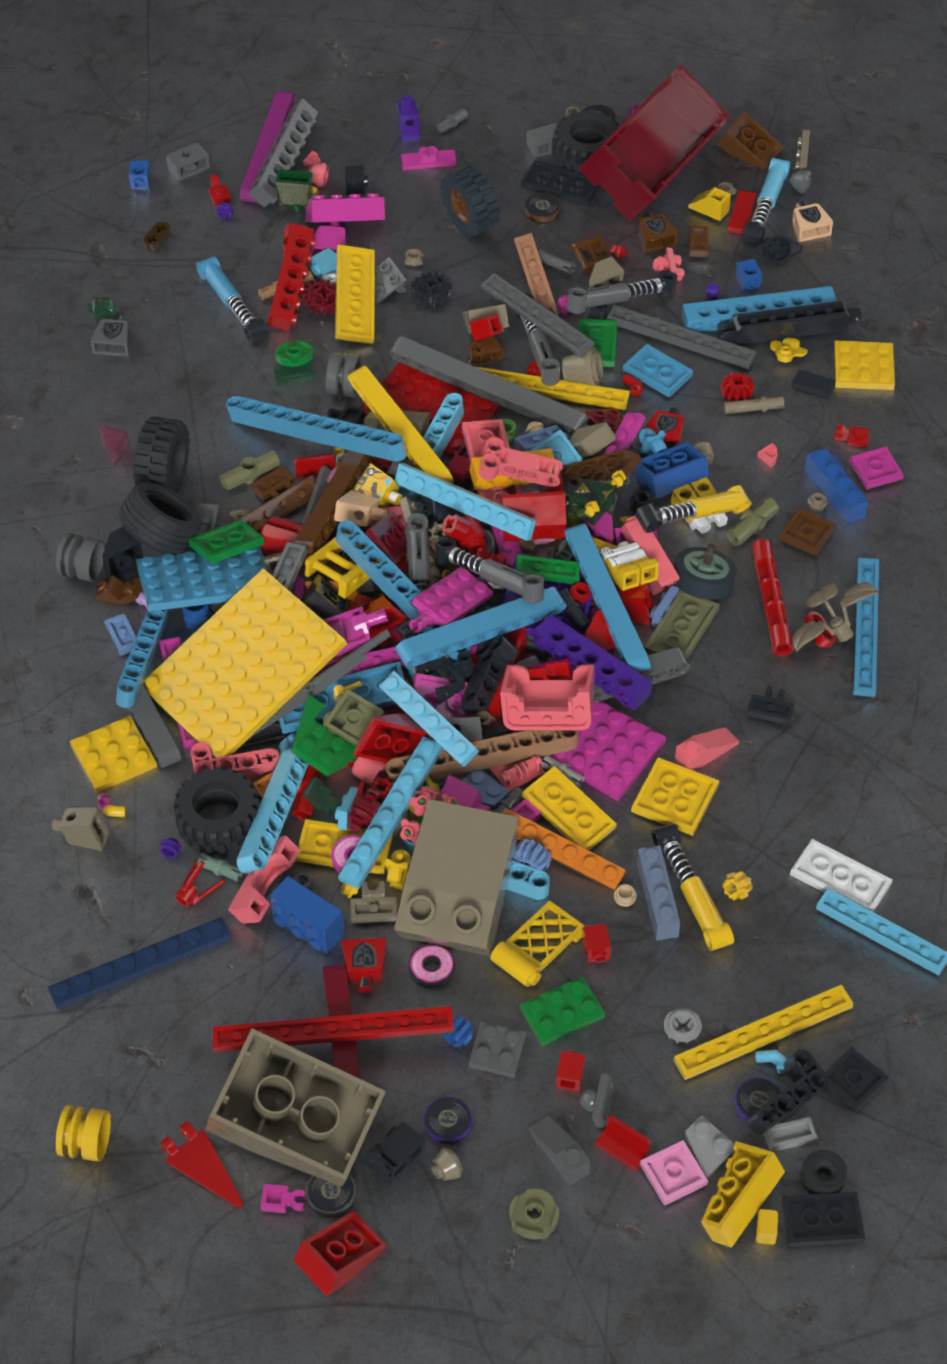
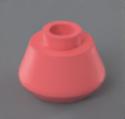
M318 163L309 167L308 172H313L312 183L320 188L325 186L329 176L328 165L326 163Z

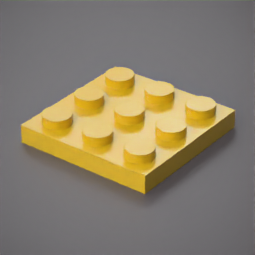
M835 340V388L894 390L893 343Z
M127 716L70 741L71 747L96 793L157 768V763L131 716Z
M658 757L632 805L631 812L664 825L674 823L679 831L693 836L719 786V780Z

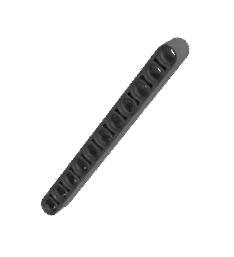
M403 336L397 338L389 352V355L394 360L550 427L558 425L562 432L573 435L576 429L583 428L588 420L584 413Z

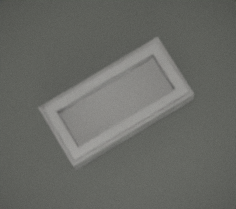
M810 1116L779 1123L764 1133L771 1152L814 1143L818 1140Z

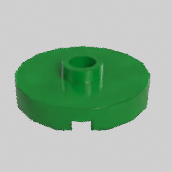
M297 340L296 343L292 344L291 341L280 344L275 350L276 361L288 367L304 365L310 362L314 356L312 345L301 340Z

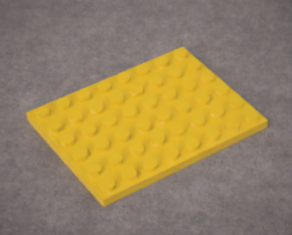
M263 568L144 680L143 686L148 695L198 743L209 745L211 755L214 758L229 756L347 645V642Z

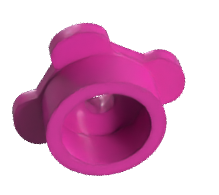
M567 295L561 296L557 303L561 314L564 316L569 312L566 309Z

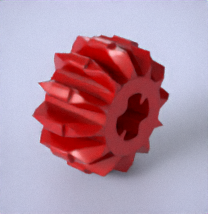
M739 371L736 374L730 372L729 376H724L721 383L723 398H727L728 402L748 400L754 391L752 377H747L746 373L740 374Z

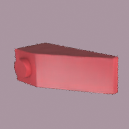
M726 727L694 735L676 746L675 763L696 772L738 745L739 740Z

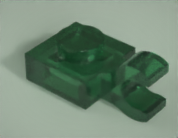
M319 778L311 779L302 795L317 810L324 808L329 814H333L338 806L341 807L339 800L330 797L331 789Z

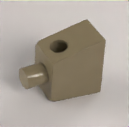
M67 808L62 818H54L52 822L53 831L62 832L67 843L70 845L103 851L110 834L98 808Z

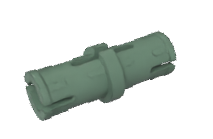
M202 853L197 861V866L200 862H204V869L214 872L218 877L222 875L236 882H240L244 874L237 866L227 863L225 859L221 858L219 860L205 853Z

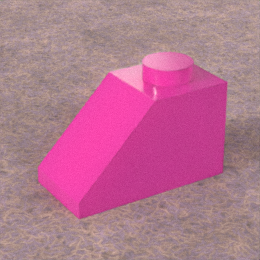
M599 508L600 511L594 512L593 517L584 515L580 518V524H586L591 537L613 544L612 516L607 511Z

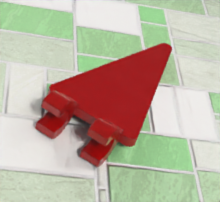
M185 1121L179 1128L181 1129L180 1134L187 1142L177 1148L169 1136L160 1142L162 1145L161 1149L168 1156L166 1159L168 1165L237 1208L243 1206L236 1188L204 1130L196 1132L193 1126L188 1121Z

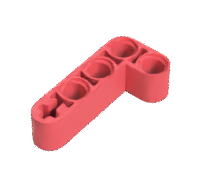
M197 743L191 748L194 774L197 772L200 774L204 769L215 770V767H222L223 770L233 769L236 774L241 772L246 775V779L251 781L259 780L272 773L280 758L278 751L272 748L212 758L210 747L206 743Z

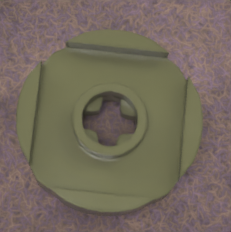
M534 1188L515 1196L509 1208L512 1230L527 1239H547L559 1222V1207L551 1194ZM537 1209L538 1214L541 1216L532 1219L527 1213Z

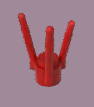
M198 859L174 895L175 899L185 907H188L190 904L196 906L201 899L225 883V880L222 879L197 896L198 890L192 883L205 864L200 862L197 866Z

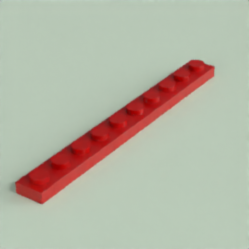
M452 1006L214 1026L213 1050L214 1053L242 1050L251 1029L257 1030L289 1046L454 1032Z

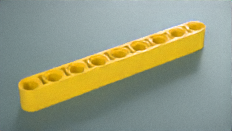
M364 365L348 374L347 377L350 384L386 431L400 434L403 437L407 457L410 461H413L415 468L453 484L454 480L449 470L370 370Z

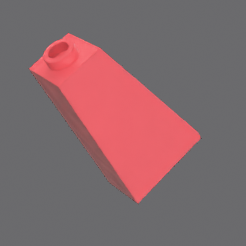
M635 516L625 520L621 531L629 544L637 542L639 549H643L649 559L655 558L659 562L658 580L648 583L652 595L654 596L668 590L671 585L674 586L680 578L653 532L645 533ZM644 573V577L650 576L649 574Z

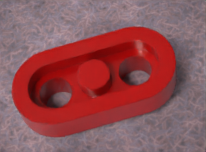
M810 611L804 618L805 624L811 621L816 623L822 621L828 625L824 617L815 611ZM824 629L814 639L818 646L830 648L836 641V636H832L828 630Z

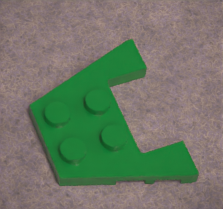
M309 695L304 705L291 752L328 777L358 758L353 754L356 746L349 744L315 721L323 712L325 705Z

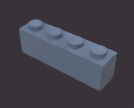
M661 846L640 848L637 854V867L656 941L679 937L680 920Z

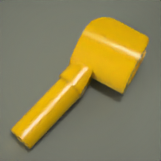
M358 681L345 687L336 685L333 689L335 701L347 689L351 691L362 686L361 682Z

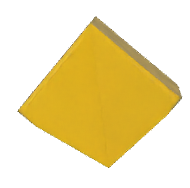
M764 1209L758 1211L755 1239L757 1243L775 1244L778 1228L777 1211Z

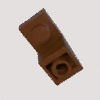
M112 575L105 580L102 579L97 584V592L94 598L99 601L126 605L138 598L142 589L141 581L137 577L124 584Z

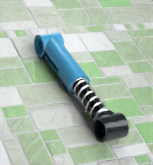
M212 256L197 262L196 266L200 277L203 280H207L224 305L230 308L241 322L248 342L252 344L268 337L269 331L263 319L258 320L253 316L242 301L241 294L221 269L218 259Z

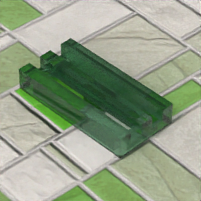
M311 361L296 367L280 366L273 368L277 386L315 380Z

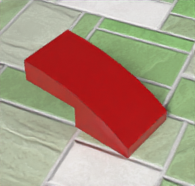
M569 658L526 668L529 671L530 680H573Z

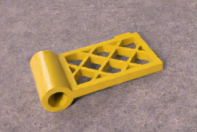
M549 900L508 940L500 942L494 948L490 960L526 987L534 986L541 978L540 972L572 941L577 943L582 938L584 925ZM551 910L557 915V919H545L544 914ZM542 925L543 933H530L531 926ZM546 925H558L559 932L546 933ZM562 925H572L576 929L573 932H563ZM560 938L558 946H548L547 939ZM527 939L528 947H518L514 942ZM531 939H544V946L532 947ZM545 952L546 958L541 962L532 956V953Z

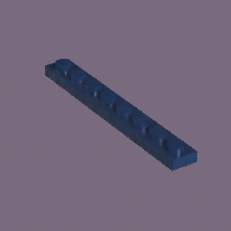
M219 917L50 985L48 990L58 1010L231 939V934L223 917Z

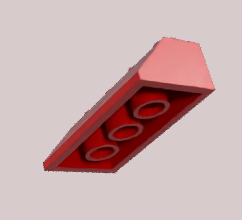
M522 627L502 635L518 649L516 658L507 665H515L517 662L524 660V656L527 655V628ZM506 668L490 707L486 710L495 719L499 720L502 717L500 692Z

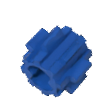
M456 1016L453 1020L454 1032L443 1033V1038L453 1047H460L462 1044L466 1046L472 1039L473 1025L462 1016Z

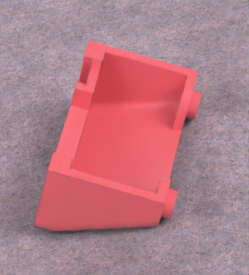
M507 665L500 692L504 725L510 730L587 729L591 725L595 682L594 665H580L576 667L573 672V680H530L529 671L525 667Z

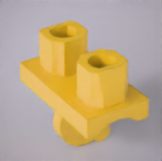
M405 850L395 851L391 856V860L386 859L385 867L388 872L387 881L390 882L389 886L391 888L401 890L404 888L411 863L410 854Z

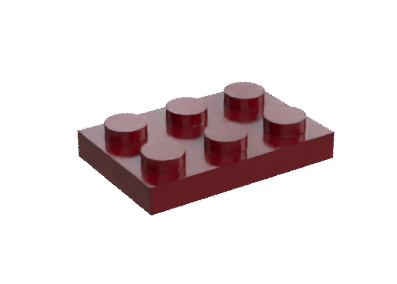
M394 511L364 532L394 564L407 554L405 527Z

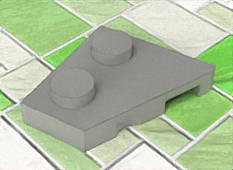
M700 1116L685 1130V1137L692 1149V1155L708 1180L728 1161V1158L733 1156L735 1152L733 1149L734 1143L703 1116Z

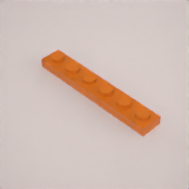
M507 808L504 810L503 814L516 816L520 819L521 823L517 841L520 842L528 839L541 843L551 853L552 859L614 891L618 888L626 873L625 869Z

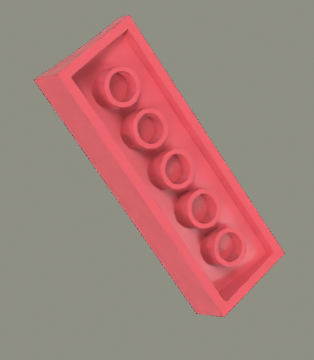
M502 419L462 423L470 463L472 458L483 457L485 443L491 437L500 438L504 443V447L509 448ZM519 485L477 490L479 496L502 505V495L521 494Z

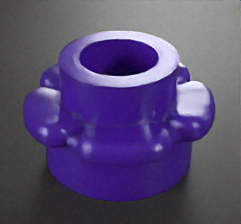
M222 202L216 207L217 215L221 219H230L234 210L230 204Z
M711 281V284L707 285L706 296H710V300L719 297V283Z
M167 838L160 842V852L168 858H175L182 849L175 838Z

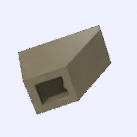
M605 422L576 429L569 441L581 458L593 456L614 441L616 435Z

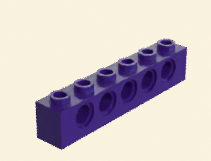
M550 614L534 629V643L539 649H544L556 660L569 658L572 671L580 665H594V684L603 689L606 694L618 699L624 706L630 707L635 711L651 695L652 681Z

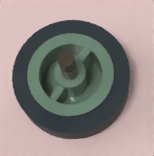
M708 544L707 548H687L680 551L675 559L674 569L680 578L675 585L686 594L696 598L707 600L721 599L731 593L737 575V567L728 556L716 551L714 544Z

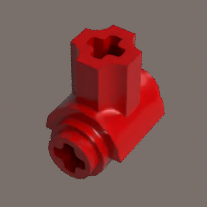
M449 514L444 519L443 533L457 540L461 550H465L466 553L469 552L471 555H477V548L483 547L485 549L486 543L483 538L485 534L478 519L469 515L460 517L456 514L453 516Z

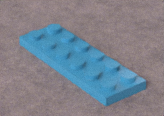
M400 661L343 676L315 695L313 698L325 705L323 712L315 721L323 724V718L328 711L332 712L336 706L333 696V689L336 685L345 687L360 681L362 686L351 690L352 692L379 708L396 705L397 703L379 686L393 671L404 680ZM305 703L279 719L283 734L297 731Z

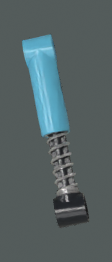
M777 158L771 159L767 177L757 200L758 205L752 222L746 223L743 241L754 244L762 242L765 234V223L771 209L775 206L783 182L788 177L790 161Z

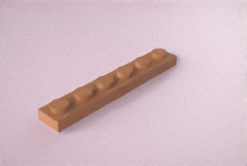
M532 233L514 238L534 300L559 317Z

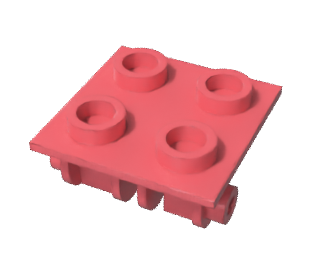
M531 756L528 760L489 768L502 786L510 792L514 787L519 788L545 774V771L540 766L542 760L539 756Z

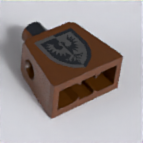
M650 211L643 213L638 225V234L643 253L677 246L678 231L664 214L653 215Z

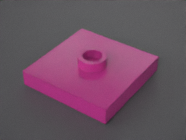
M886 446L850 456L849 462L866 490L903 479V472Z

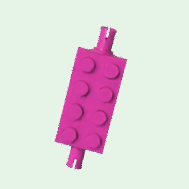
M460 567L414 597L411 604L418 608L419 616L410 621L409 627L411 630L415 629L414 632L418 633L425 627L433 625L441 627L458 621L490 599L494 591L487 587L489 585L487 580L482 579L480 575L474 577L468 570Z
M359 607L324 619L323 621L347 642V645L334 657L352 652L371 640L369 630L371 626L388 621L385 609L382 608L381 610L366 614L363 607Z

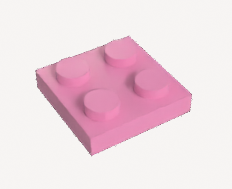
M684 1140L640 1161L641 1168L664 1206L708 1185L706 1176Z

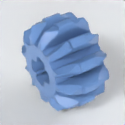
M524 839L516 845L513 861L545 872L550 866L552 855L541 843Z

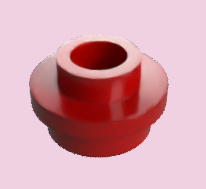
M612 244V248H609L614 257L622 259L623 255L627 256V248Z
M583 582L574 584L570 589L571 596L578 603L587 602L591 596L589 586Z

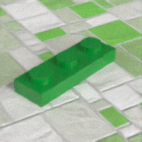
M517 555L516 570L524 574H537L542 576L544 581L576 584L580 581L579 562Z

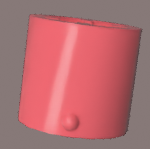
M358 757L353 765L352 774L369 785V783L376 781L379 777L381 779L387 778V763Z

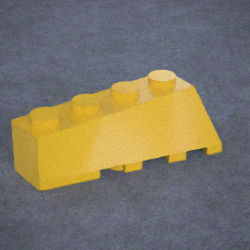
M737 1141L733 1147L735 1151L733 1157L728 1158L725 1165L727 1171L724 1177H720L717 1186L719 1189L717 1194L712 1196L701 1221L713 1242L731 1248L785 1173L774 1152Z

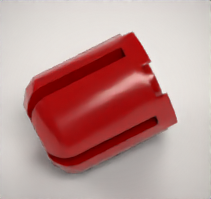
M278 516L270 518L263 525L260 535L264 537V545L260 546L261 551L267 556L283 552L287 542L295 543L304 524ZM309 556L305 557L302 565H305V561Z

